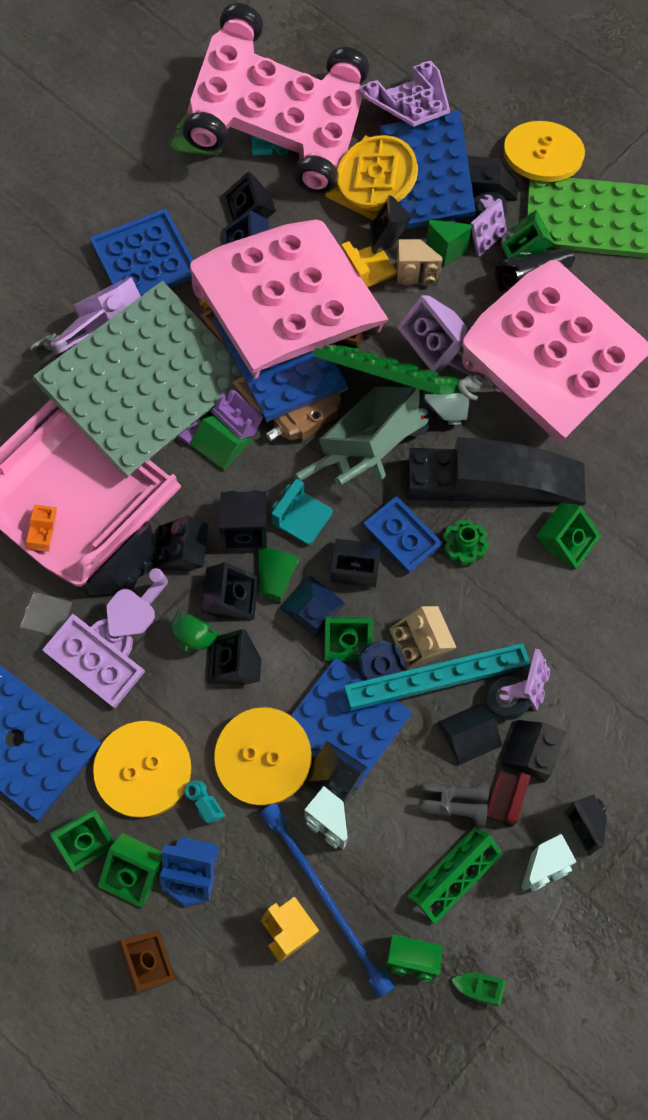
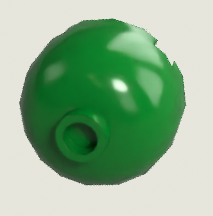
M178 609L171 624L172 635L179 642L177 646L187 652H190L191 649L201 651L210 647L220 631L215 629L213 633L210 631L211 625L191 614L183 616V610Z

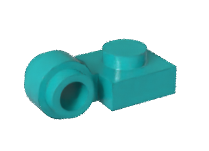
M252 135V155H273L272 149H275L279 155H286L289 149Z
M196 780L187 783L185 795L189 800H197L195 804L198 807L200 817L209 824L219 822L225 817L215 798L207 794L206 785L202 781Z

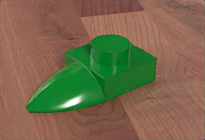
M464 973L452 978V982L457 989L466 996L473 998L477 1002L500 1007L506 985L504 979L481 973Z

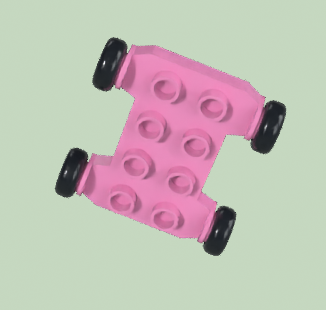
M232 3L226 6L220 15L221 30L211 38L188 106V117L183 123V135L186 141L199 150L215 152L222 149L228 139L227 129L229 127L235 128L299 153V161L294 169V178L297 184L308 192L316 194L331 192L337 186L339 177L337 168L342 157L348 151L363 98L360 84L368 77L370 67L368 59L355 48L339 47L329 54L326 64L328 74L321 81L309 74L301 73L276 63L269 58L254 54L253 42L258 40L263 31V20L260 14L254 8L242 3Z

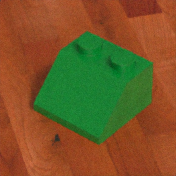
M567 503L559 504L536 535L549 553L573 569H577L601 537L581 505Z
M122 833L109 848L98 887L142 908L163 866L162 852Z

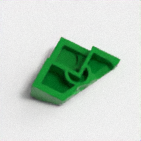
M269 547L258 550L260 595L281 603L290 585V579L299 563V557Z

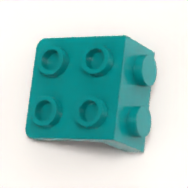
M296 478L292 485L288 484L283 492L284 497L281 501H276L271 509L272 524L306 545H311L332 516L333 510L304 493V483Z

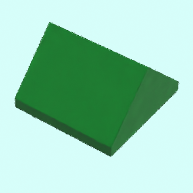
M429 220L426 245L442 257L443 267H446L467 252L471 224Z
M214 415L202 419L190 446L224 471L252 442V438L239 439Z
M325 617V661H333L335 658L340 661H359L362 650L372 643L373 617Z
M95 808L50 833L72 872L106 854L114 844L111 834Z

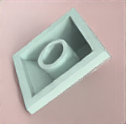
M462 393L420 395V398L428 404L436 415L442 420H448V425L461 424V420H467L469 398L465 397Z

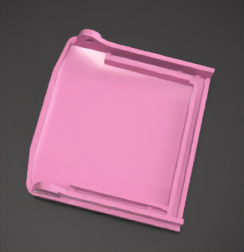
M315 219L285 224L219 246L196 258L190 264L192 287L196 297L199 299L203 298L209 304L254 379L259 378L260 370L313 351L315 347L332 344L371 328H374L379 333L382 330L383 324L388 322L387 316L325 223L321 220Z
M550 260L527 273L479 316L462 340V347L464 349L462 363L466 370L472 373L479 372L489 378L559 444L648 357V342L556 260Z
M50 399L0 447V531L45 569L74 586L81 587L90 581L136 532L154 516L181 488V485L177 482L174 474L169 476L150 460L126 479ZM34 504L57 507L55 527L49 552L26 549V540Z

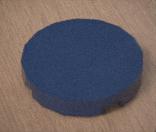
M376 641L367 645L362 650L358 661L359 672L364 681L402 672L405 666L404 657L400 649L387 641Z

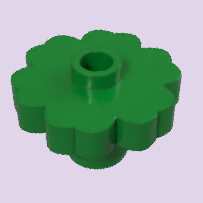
M458 520L455 527H447L443 535L444 553L448 555L451 561L458 560L461 565H473L476 559H483L488 550L489 543L486 541L488 534L480 524L473 526L470 520Z

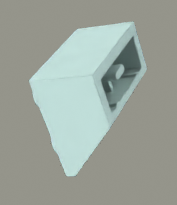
M323 786L305 809L306 825L315 833L318 831L326 836L325 841L336 849L339 846L343 850L346 847L348 838L344 803Z
M562 834L540 844L531 853L522 883L524 891L531 888L532 892L546 886L550 882L549 878L552 877L556 881L572 871L571 866L576 863V860Z

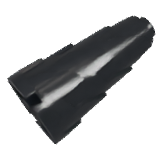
M568 248L554 251L551 249L535 255L515 256L497 263L500 265L495 268V279L499 291L505 290L507 292L527 273L550 260H556L569 269L575 261L574 252Z

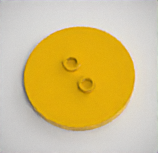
M532 121L515 127L507 135L504 144V157L509 166L520 175L541 182H555L573 176L581 168L585 156L584 145L573 131L560 124L547 121Z
M381 135L366 138L352 146L342 157L337 168L339 173L337 185L343 198L352 206L362 210H380L388 195L393 196L399 202L413 188L418 175V164L415 154L406 142L393 136Z
M254 708L234 717L222 730L215 748V767L221 783L234 797L252 805L267 806L290 798L303 785L311 767L312 752L306 732L293 717L274 708Z
M133 722L116 729L100 746L94 762V781L100 796L114 811L131 818H151L170 810L183 797L185 786L190 782L191 759L183 740L172 729L156 722Z

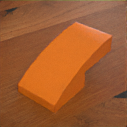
M34 504L26 540V549L49 552L55 527L57 507Z

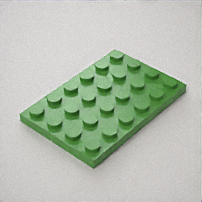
M567 178L555 182H541L529 179L527 216L535 210L540 214L555 243L548 249L568 248L579 252L648 258V185Z

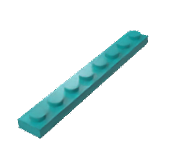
M521 643L344 685V693L349 709L352 711L530 667L531 663L524 644Z

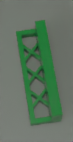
M475 826L407 897L435 925L503 853L490 834ZM490 846L493 853L487 859H483L484 851ZM470 865H475L474 872L469 877H465L467 868ZM453 883H457L456 891L453 894H448L449 887ZM435 901H440L439 908L432 914L429 907Z

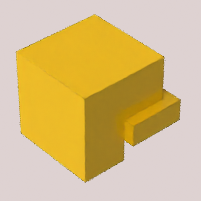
M295 897L280 908L275 903L267 909L260 920L274 939V942L269 944L268 947L279 963L309 942L319 931Z

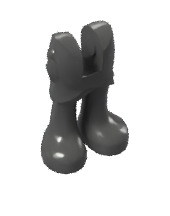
M427 781L420 784V792L422 794L438 796L437 801L420 800L418 810L449 817L451 814L467 816L474 820L477 827L485 829L489 782H480L475 787H455V785H444L437 781ZM452 798L469 799L481 804L451 802Z

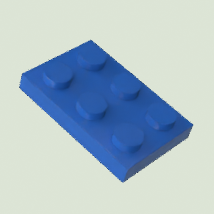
M397 496L363 523V527L381 544L408 574L440 549L443 544Z

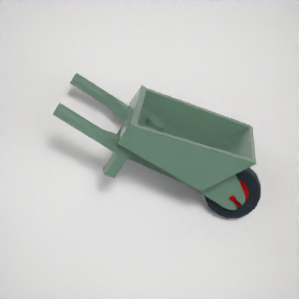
M381 386L372 388L319 439L323 453L328 455L294 474V479L296 480L297 478L302 481L320 469L337 463L341 475L335 478L338 486L343 485L370 467L375 479L382 480L386 474L381 459L405 437L423 435L431 424V410L428 404L419 398L420 389L412 386ZM349 456L364 457L359 464L351 469L346 459Z

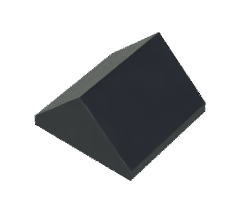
M388 195L370 225L371 250L375 254L392 248L412 218L407 210L391 195Z
M482 703L438 722L459 765L503 746L495 717Z

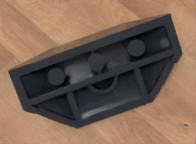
M467 156L473 197L483 193L494 192L501 194L505 200L517 201L518 181L500 158Z
M148 521L84 585L88 596H111L123 589L131 590L137 584V579L152 569L154 563L153 531Z

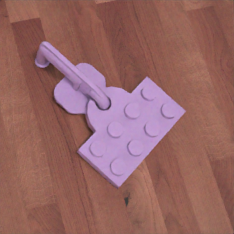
M158 568L150 571L149 577L154 583L141 598L128 589L118 591L107 604L108 618L97 621L91 627L72 614L43 648L45 653L114 708L118 706L145 673V670L128 658L133 646L132 635L144 633L153 622L155 612L150 605L168 584V579Z

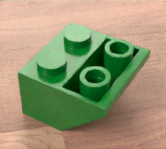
M537 210L505 232L501 241V245L508 258L522 257L530 254L535 255L544 252L555 244Z
M392 934L385 968H389V973L405 976L406 973L415 975L416 980L430 982V980L437 978L440 974L443 946Z

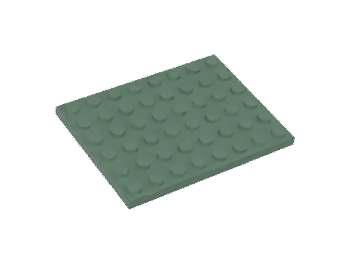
M161 281L35 374L32 380L127 479L214 408L222 394L227 397L230 390H235L232 382L242 375L228 349L164 281Z

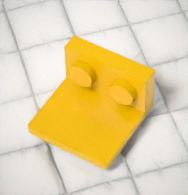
M349 241L342 244L343 252L367 287L397 275V270L384 251L375 254L372 253L371 246L358 251L357 248H353Z

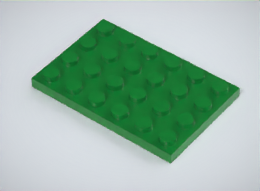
M324 344L323 347H315L313 356L434 394L461 393L458 389V378L451 376L439 377L438 372L427 369L426 371L421 369L419 371L418 366L408 363L398 364V360L388 357L378 358L379 355L376 353L359 351V348L353 346H331Z

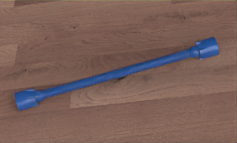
M277 803L266 807L260 812L261 817L269 829H274L282 837L283 842H286L285 845L291 850L292 856L296 858L297 863L303 869L302 871L310 880L309 882L317 891L316 893L322 899L324 905H326L325 907L333 916L334 921H337L336 924L344 932L343 935H346L345 938L353 946L352 948L355 949L354 952H356L360 961L362 960L363 965L366 966L365 969H367V974L370 977L368 982L380 999L396 986L386 971H381L378 966L374 965L367 951H364L365 948L359 942L356 934H353L354 931H352L350 925L348 926L349 923H346L347 920H344L345 917L337 909L336 903L332 901L331 896L323 887L324 885L316 876L317 874L309 865L310 863L306 860L304 854L300 852L301 849H299V846L295 844L296 842L288 833L289 831L284 823L287 819Z

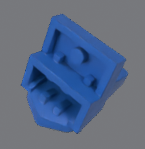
M184 837L178 840L176 846L165 844L162 850L161 891L167 892L182 907L201 904L204 901L209 902L215 880L214 869L219 854L218 846Z

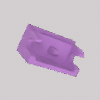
M230 390L227 398L222 394L211 411L239 439L254 436L263 418L236 390Z

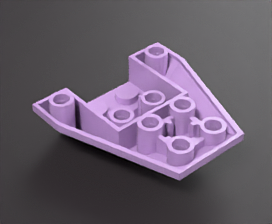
M431 60L414 66V80L400 86L385 90L378 80L360 86V91L370 102L413 127L450 113L440 70Z

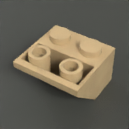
M399 239L396 258L397 285H438L442 257L420 239Z
M422 606L389 628L396 646L403 654L406 670H411L440 659L457 648L438 606Z

